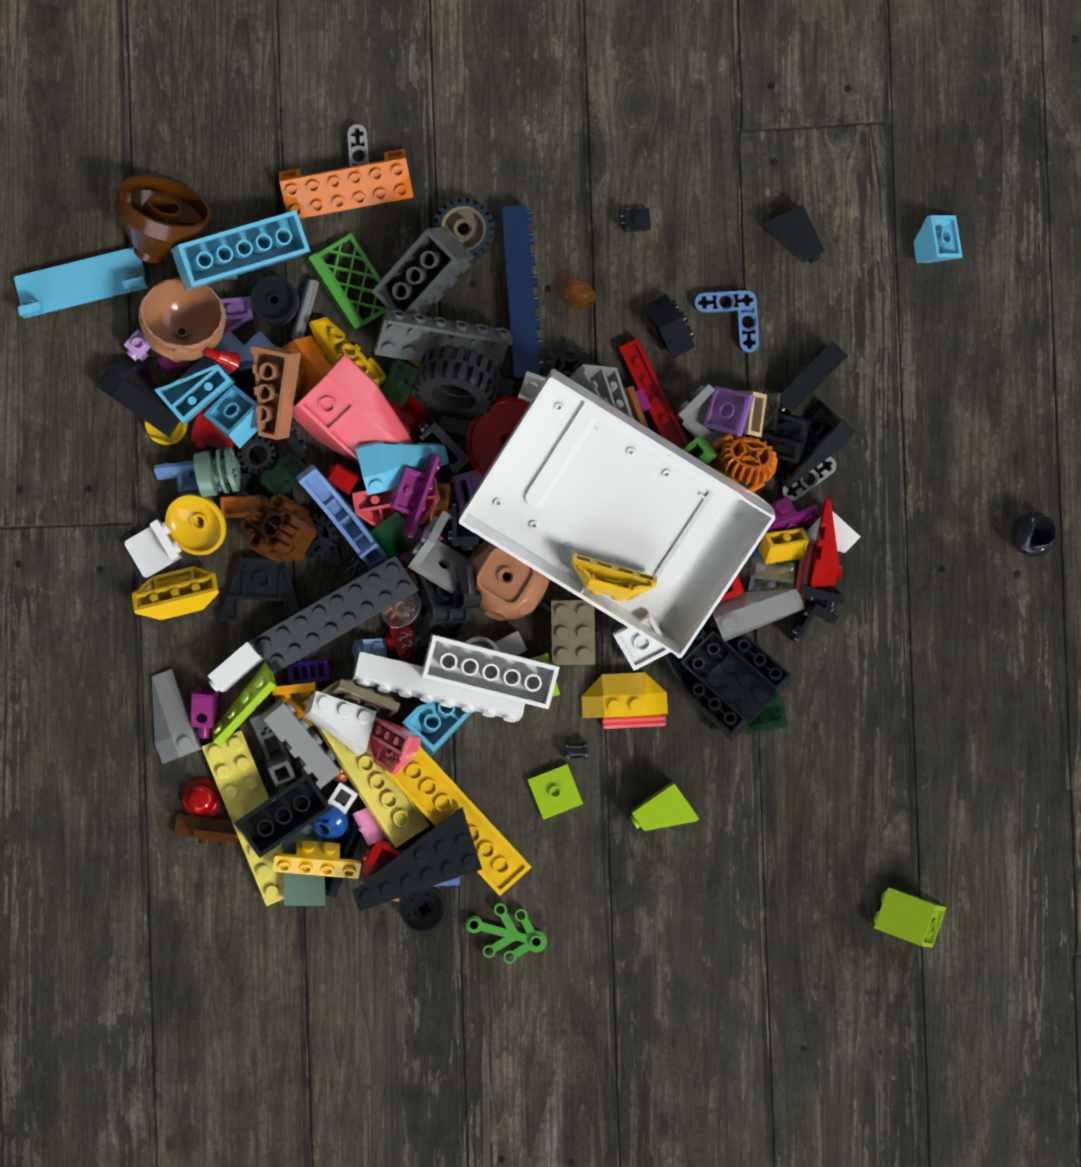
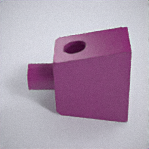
M197 686L192 693L191 726L197 727V738H210V728H213L216 724L218 691H215L212 687Z

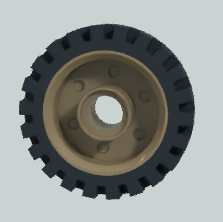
M461 197L447 201L438 209L432 222V228L445 227L474 256L472 259L474 261L485 255L494 241L495 223L491 213L481 202L472 198ZM461 225H467L470 228L466 235L458 233L457 230Z

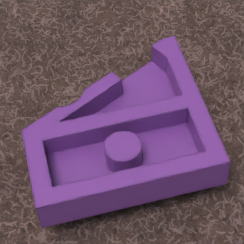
M251 296L220 299L226 309L224 335L228 331L233 332L254 319L250 302Z

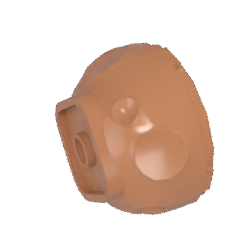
M176 277L154 286L142 299L139 306V323L142 334L153 351L175 363L185 364L203 357L205 347L214 349L224 335L226 309L212 288L203 285L185 291L181 278Z
M487 540L480 543L469 557L468 565L474 566L476 589L480 591L482 596V602L478 608L488 617L502 621L522 618L533 612L544 600L550 579ZM505 572L511 574V578L508 581L503 579Z

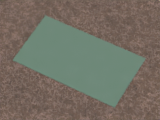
M309 824L282 843L283 854L296 855L297 840L324 842V836H319L315 832L313 825ZM283 873L284 906H326L325 876Z

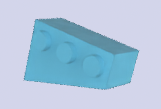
M216 364L191 376L155 389V391L179 420L187 424L235 381L223 367Z

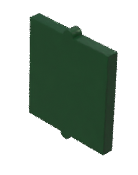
M398 510L387 519L383 518L380 524L370 530L372 536L389 556L395 553L400 556L404 552H409V548L421 540L417 534H413L412 538L402 535L406 520Z

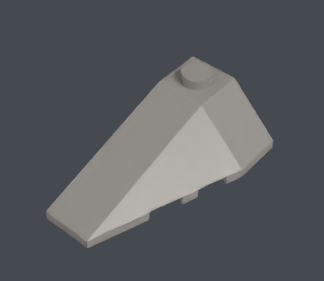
M797 588L744 592L741 595L719 602L713 611V615L722 638L727 641L804 610L805 607Z
M173 669L152 676L155 746L161 762L164 764L201 750L202 745L199 738H197L195 727L191 726V716Z

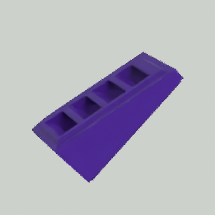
M329 659L292 663L286 667L289 685L332 680ZM318 664H322L323 677H319ZM310 665H314L315 678H311ZM301 666L306 668L307 679H303ZM294 667H297L299 680H294Z

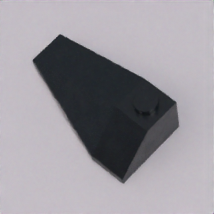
M128 356L109 367L96 384V387L168 437L171 436L181 422L156 393L155 389L159 387L152 380L148 371Z
M820 399L804 417L810 419V425L799 463L796 464L782 460L775 473L777 479L786 488H789L841 449L856 432L843 418Z

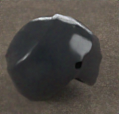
M1042 512L1022 515L1013 524L1011 532L1012 544L1018 552L1025 556H1042L1048 553L1054 546L1056 541L1055 525L1050 517L1045 516Z

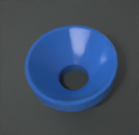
M330 805L332 809L312 822V825L319 836L338 838L346 832L348 820L340 809Z

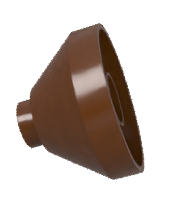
M139 175L125 179L120 184L115 200V209L132 245L135 247V255L141 260L150 263L161 262L163 257L172 254L171 249L179 244L203 237L211 217L209 205L198 193L181 183L158 176Z

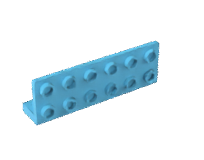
M135 247L15 276V285L21 305L18 307L19 315L23 318H28L149 288L143 262L135 255Z

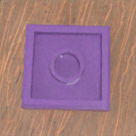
M715 385V391L712 394L703 427L742 437L754 395Z

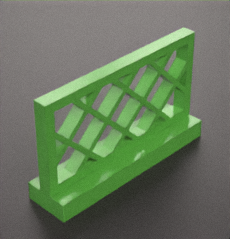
M352 233L321 252L308 257L307 263L353 334L383 315L385 310H389L387 307L375 306L376 296L374 297L373 305L361 302L363 292L374 294L371 289L364 288L366 277L375 279L377 285L381 278ZM350 240L354 247L353 255L340 252L342 244ZM328 253L337 255L335 266L326 264L322 257ZM339 256L352 258L350 269L337 266ZM354 259L365 263L364 273L352 270ZM336 270L349 273L347 283L336 280ZM351 274L364 276L361 287L349 284ZM348 288L360 291L358 301L349 300L347 297ZM359 306L371 308L370 317L362 320L358 314Z

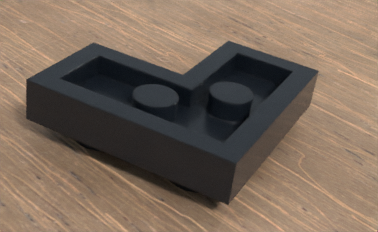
M801 583L799 590L801 594H804L803 598L811 601H816V598L822 599L824 604L836 607L837 604L843 605L845 598L842 592L825 587L814 588L804 583Z

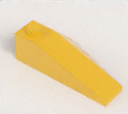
M327 317L309 323L314 338L327 355L325 359L331 367L346 354L378 387L387 381L388 377L372 357L368 359L360 352L361 348L357 344L353 346L345 339V333Z

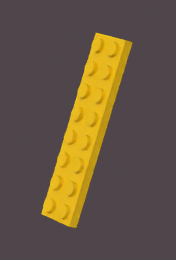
M421 746L416 752L415 757L396 775L384 770L435 827L455 813L460 807H463L482 867L477 872L499 896L532 868Z

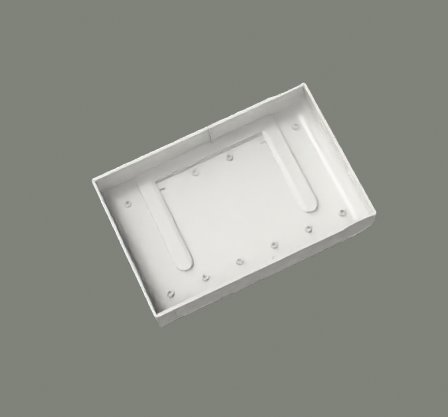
M551 369L463 508L459 524L638 634L661 645L678 658H682L775 520V512L769 503L755 493L698 460L562 373ZM573 553L656 576V587L629 601L623 600L622 602L613 600L609 595L602 594V596L592 594L590 590L585 588L571 563ZM651 613L664 635L661 636L652 628L641 624L639 619Z

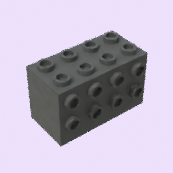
M445 227L427 228L420 234L418 240L406 250L402 258L392 266L391 270L379 280L378 285L372 292L389 310L397 309L404 313H420L426 316L430 311L428 308L432 303L436 304L444 296L442 292L447 287H452L458 279L456 277L459 273H464L471 266L470 261L474 256Z

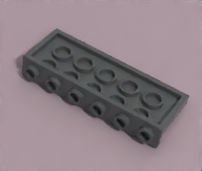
M397 309L385 310L374 353L380 356L421 362L423 355L432 348L442 345L444 347L448 345H454V347L463 346L465 349H473L479 354L486 355L489 360L491 359L500 371L507 347L512 345L513 339L510 331L500 327L496 329L483 324L473 325L460 320L450 321L442 317H427L420 313L409 314Z

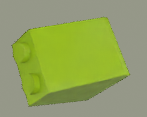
M673 781L630 810L633 814L630 819L637 829L642 827L644 831L699 820Z
M888 887L881 897V909L875 914L874 928L919 946L933 948L947 907Z

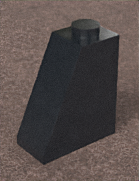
M803 205L766 221L762 225L769 235L802 263L809 261L811 264L821 259L820 255L824 253V249Z

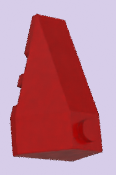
M826 493L809 575L810 586L814 588L835 585L836 579H840L842 573V566H839L830 494Z

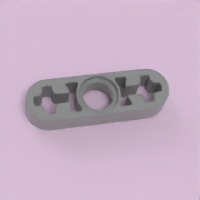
M359 124L352 125L348 130L350 167L369 163L367 132ZM355 130L364 133L363 136H360V145L365 144L364 147H352V144L356 145V139L352 136V134H355ZM357 150L365 153V158L361 162L353 159V154Z
M832 457L825 460V462L830 461L832 465L829 467L831 469L829 472L828 470H823L819 473L823 476L822 478H819L818 473L814 469L809 472L815 476L813 484H805L803 477L799 479L801 486L805 490L802 491V488L796 490L795 497L793 495L788 496L787 492L789 490L783 486V497L788 496L790 501L799 499L836 470L835 460ZM819 464L816 467V469L818 470L819 468H821L823 464ZM795 482V483H794L793 485H791L790 487L793 488V487H795L796 485H798V483Z

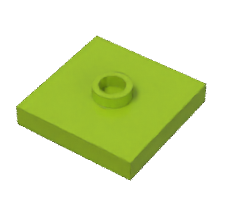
M568 764L528 779L543 820L583 804Z

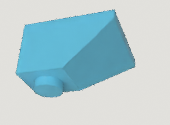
M930 215L926 217L914 240V254L917 263H932L963 257L956 215Z

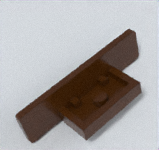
M178 814L176 817L174 832L176 836L197 838L198 843L211 844V840L220 841L219 846L232 847V843L241 844L232 821Z

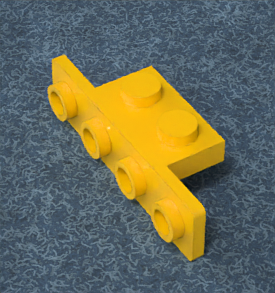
M297 840L296 855L275 853L273 861L274 872L352 879L359 878L361 868L360 860L340 859L339 843Z

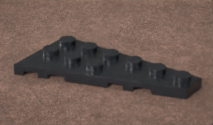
M460 807L455 813L439 823L438 826L355 887L352 892L358 911L481 870V863L463 807Z

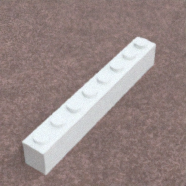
M359 652L352 681L360 687L368 688L372 686L385 693L393 691L406 698L414 696L427 703L435 701L441 703L444 707L452 708L456 706L462 708L465 712L472 713L477 711L486 717H502L507 722L519 721L523 716L525 703L422 678L423 666L364 652Z

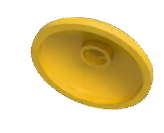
M185 494L175 499L166 512L165 523L171 531L169 536L172 541H177L183 551L193 555H207L217 550L223 543L227 530L226 521L219 507L210 499L203 498L198 494Z

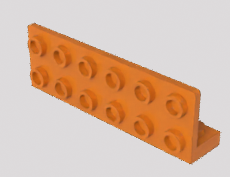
M405 149L384 152V161L301 176L300 168L279 172V183L286 213L296 210L300 219L412 198L413 191Z

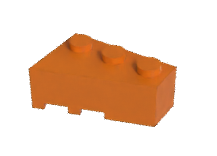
M312 335L293 340L281 347L301 352L299 370L302 373L303 380L302 397L331 368V365L325 359L327 355Z

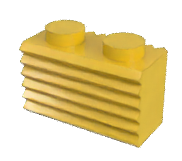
M803 527L765 533L758 550L767 565L769 563H780V561L799 560L804 558L810 540Z

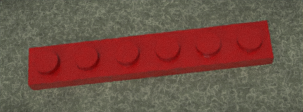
M637 338L620 346L618 349L637 388L643 389L651 406L648 411L660 436L683 450L689 443L639 339Z

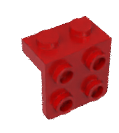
M376 840L371 850L367 848L361 859L362 868L360 872L368 875L378 857L389 862L401 854L403 850L399 852L393 849L390 843Z

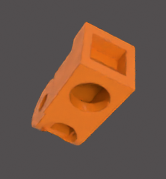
M438 482L440 500L430 514V521L434 516L438 517L442 511L448 513L451 483Z

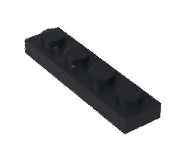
M348 810L346 815L348 820L346 832L341 837H338L335 842L340 844V859L352 858L362 834L353 815L355 811ZM325 876V894L336 898L343 878Z

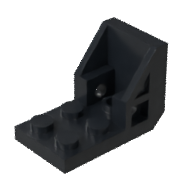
M439 562L442 568L447 569L445 564ZM413 571L422 594V599L415 607L412 632L414 647L428 646L431 634L455 640L469 622L470 608H456L453 603L454 592L451 594Z

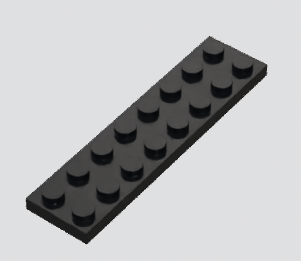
M395 553L251 637L250 641L275 674L419 591V587Z

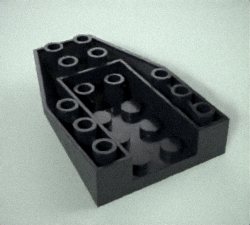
M708 618L682 658H678L672 652L664 655L683 692L731 742L791 683V674L746 634L725 641L722 638L716 621L712 618Z

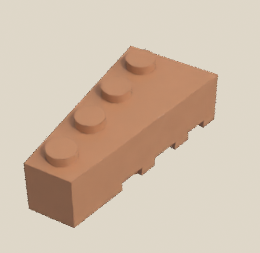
M265 344L252 345L250 347L254 358L252 370L255 373L256 381L254 393L257 395L258 404L256 407L258 436L275 440L288 438L290 435L301 352Z

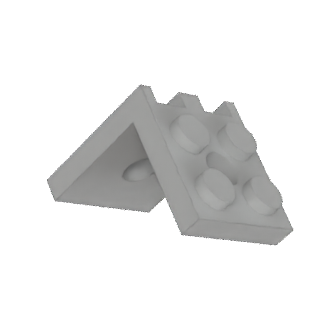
M710 384L706 387L700 386L692 395L694 399L690 403L686 400L678 408L677 412L679 414L676 417L677 421L694 438L700 437L705 439L709 445L726 434L716 430L710 431L703 427L709 403L715 391Z
M442 511L438 517L434 516L428 525L429 528L426 527L421 534L420 542L416 544L412 551L414 557L408 568L452 594L457 587L455 567L468 565L469 559L437 540L450 516L447 512ZM439 562L445 564L447 569L442 568Z

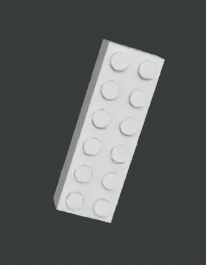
M431 634L421 677L549 709L560 667Z

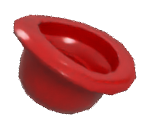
M196 778L187 784L183 792V805L190 816L213 818L219 812L222 804L221 794L218 786L212 780Z

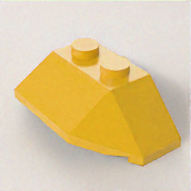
M573 553L571 563L585 588L590 590L592 594L602 596V594L609 595L613 600L622 602L623 600L629 601L656 587V576Z
M192 566L152 576L137 591L132 593L135 614L164 620L203 610L219 593L216 574Z
M645 672L602 674L581 696L582 718L668 714L667 692Z

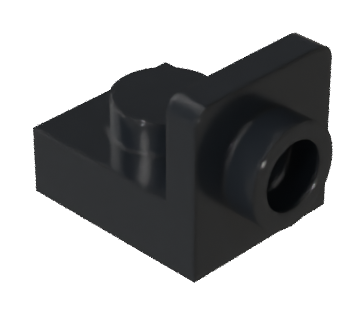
M624 208V214H620V226L625 227V232L651 231L649 208L630 210Z

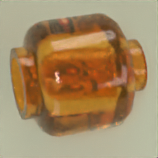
M572 279L566 284L564 298L574 310L585 311L594 304L595 291L585 279Z

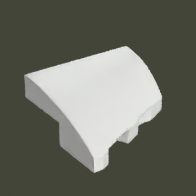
M832 511L837 551L845 553L861 536ZM820 518L806 531L810 540L809 543L815 544Z

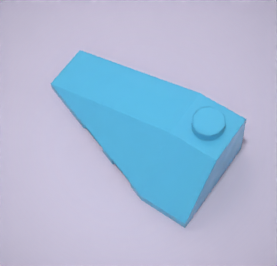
M375 441L356 446L362 477L368 495L397 487L403 467L424 473L431 453L441 456L439 460L441 461L440 467L449 463L444 443L419 442L417 445L404 444V442L384 444V441Z

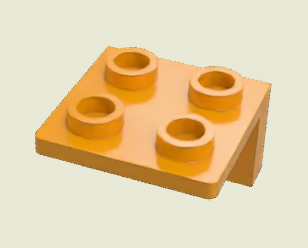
M317 682L277 686L272 690L275 702L280 698L285 703L289 701L297 710L294 712L298 718L303 717L310 726H314V723L304 717L305 709L301 703L318 691Z

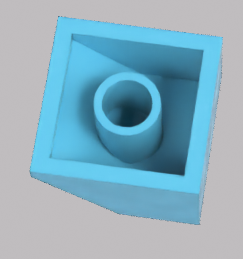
M234 384L203 414L239 449L258 430L256 416L258 404Z

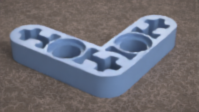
M753 292L701 293L696 297L694 306L700 313L737 312L740 349L745 353H753L758 348L757 299ZM734 295L738 296L737 300H742L745 295H748L752 302L749 303V306H745V303L742 302L737 303L738 307H734ZM713 296H716L715 304L717 309H713V304H708L706 309H702V305H698V302L703 297L706 301H713ZM723 296L731 299V305L727 308H723L719 304V299ZM745 316H750L753 319L754 325L752 327L746 328L742 325V319ZM754 330L755 334H750V340L754 341L755 345L748 349L747 345H743V342L747 340V334L742 335V331L751 332Z

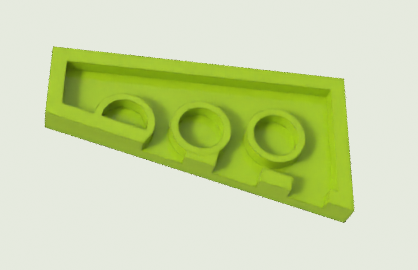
M266 662L221 720L212 728L213 742L218 746L224 743L276 687L274 673Z

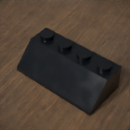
M307 773L237 820L234 824L252 850L261 858L332 808Z

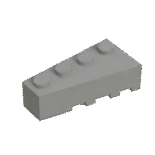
M280 698L261 714L262 718L280 741L286 743L285 746L295 758L298 757L300 759L299 762L308 774H313L316 784L321 789L340 773L335 762L336 758L329 748L326 750L321 745L323 740L316 732L312 734L308 730L310 727L308 722L303 717L298 718L294 713L297 711L289 701L285 703Z

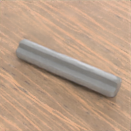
M308 279L291 335L293 340L305 336L319 287L317 280Z

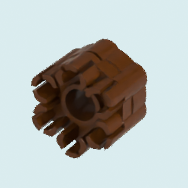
M283 494L274 495L270 499L264 496L256 497L253 501L262 507L260 508L252 504L251 511L258 516L256 517L249 513L245 516V519L252 524L243 520L240 524L243 532L249 535L247 543L250 545L248 547L276 563L301 560L317 533L309 510Z

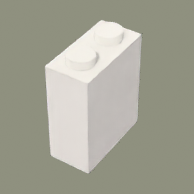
M246 642L208 675L211 679L209 684L215 691L227 692L263 661V656L259 654L252 642Z

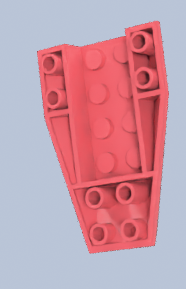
M346 354L330 368L328 373L304 397L301 396L293 406L292 417L317 441L358 465L360 464L356 446L375 441H384V444L404 442V444L416 445L378 385Z

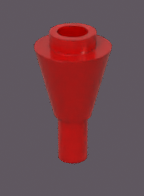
M205 347L203 350V355L212 358L229 373L235 371L240 365V355L237 352L215 351L208 347Z

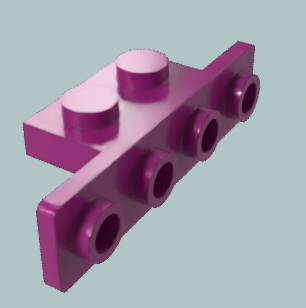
M430 454L424 473L403 467L390 508L409 514L402 532L404 536L412 538L413 534L415 535L418 531L419 517L426 509V497L433 489L434 482L432 480L435 473L440 469L441 461L439 460L441 456Z
M788 496L773 502L770 505L774 509L775 520L766 533L795 529L806 524H812L820 518L819 509L815 504L796 512Z

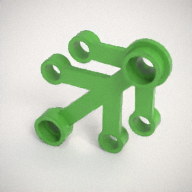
M497 903L494 907V912L497 916H500L506 928L484 923L477 915H472L466 920V929L471 933L483 931L504 937L493 944L484 946L483 955L487 958L493 957L495 952L514 941L523 942L524 944L518 948L507 950L504 953V961L511 964L515 962L517 957L527 951L540 952L547 945L545 934L541 931H535L528 919L527 911L523 908L516 910L515 919L522 923L527 934L518 932L507 913V907L504 903ZM498 906H503L505 908V911L503 913H498L496 908ZM523 911L525 918L519 919L517 913ZM477 921L478 927L471 928L470 922ZM539 938L541 942L539 945H534L532 940ZM487 947H491L493 949V953L491 955L485 953V949ZM512 953L514 955L513 960H507L506 954Z

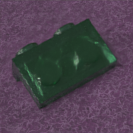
M778 695L744 729L746 735L788 727L782 695Z

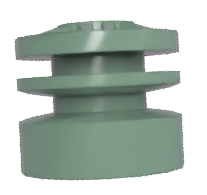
M231 446L225 447L224 454L222 449H217L216 459H213L210 451L194 453L195 476L203 498L218 495L219 485H221L224 493L230 492V486L233 492L240 491V466Z

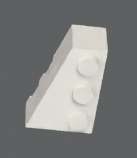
M316 691L309 696L304 717L324 732L331 734L339 743L346 745L359 757L366 752L377 711Z

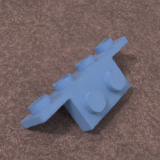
M185 460L178 463L154 465L157 480L177 478L179 496L200 494L195 476L194 461ZM219 485L218 491H222L221 485Z

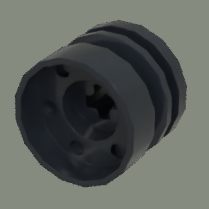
M429 887L404 896L400 905V914L403 922L410 929L417 932H431L438 929L446 921L448 902L439 890ZM427 903L428 908H431V912H427L425 916L424 911L420 910V908Z

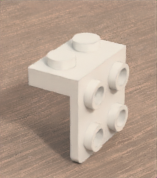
M155 520L150 523V527L125 541V547L145 578L154 575L182 558L179 553L182 551L176 540L172 541L169 533H171L169 527L160 520Z

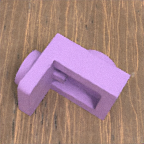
M136 330L124 344L129 349L126 353L135 361L139 358L144 362L149 356L146 352L151 347L140 330Z

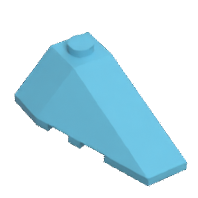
M432 701L431 703L416 707L402 722L404 728L422 737L420 746L431 757L471 713L463 711L460 707H444L441 703Z

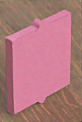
M367 808L353 813L359 826V831L362 832L368 846L374 844L376 840L386 839Z

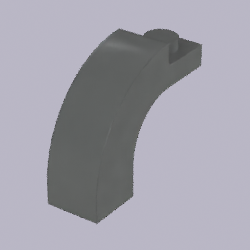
M265 709L249 716V719L264 751L269 773L275 786L278 787L295 780L296 774L289 751L285 746L286 743L280 741L262 718L261 714L267 710Z

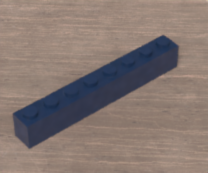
M527 205L501 207L510 328L513 339L514 380L524 379L527 371L537 375L544 372L543 359L539 360L538 351H542V340L537 338V330H541L540 317H535V309L539 308L538 296H534L533 287H537V274L532 275V266H536L535 253L530 251V245H534L533 232H529L528 225L533 223L532 211H527Z

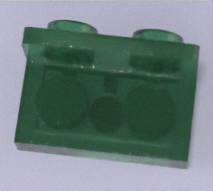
M395 358L390 365L391 372L389 377H385L381 387L386 399L403 407L415 385L419 367L408 360Z
M292 452L287 456L283 454L276 461L277 465L272 470L267 469L260 477V486L266 488L273 496H278V494L285 495L298 483L296 477L308 468Z

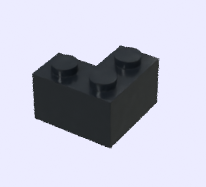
M665 294L643 306L650 322L658 332L665 349L672 359L695 347L692 338L695 336L689 326L686 327L688 320L683 311L679 312L680 309L675 300L671 301Z

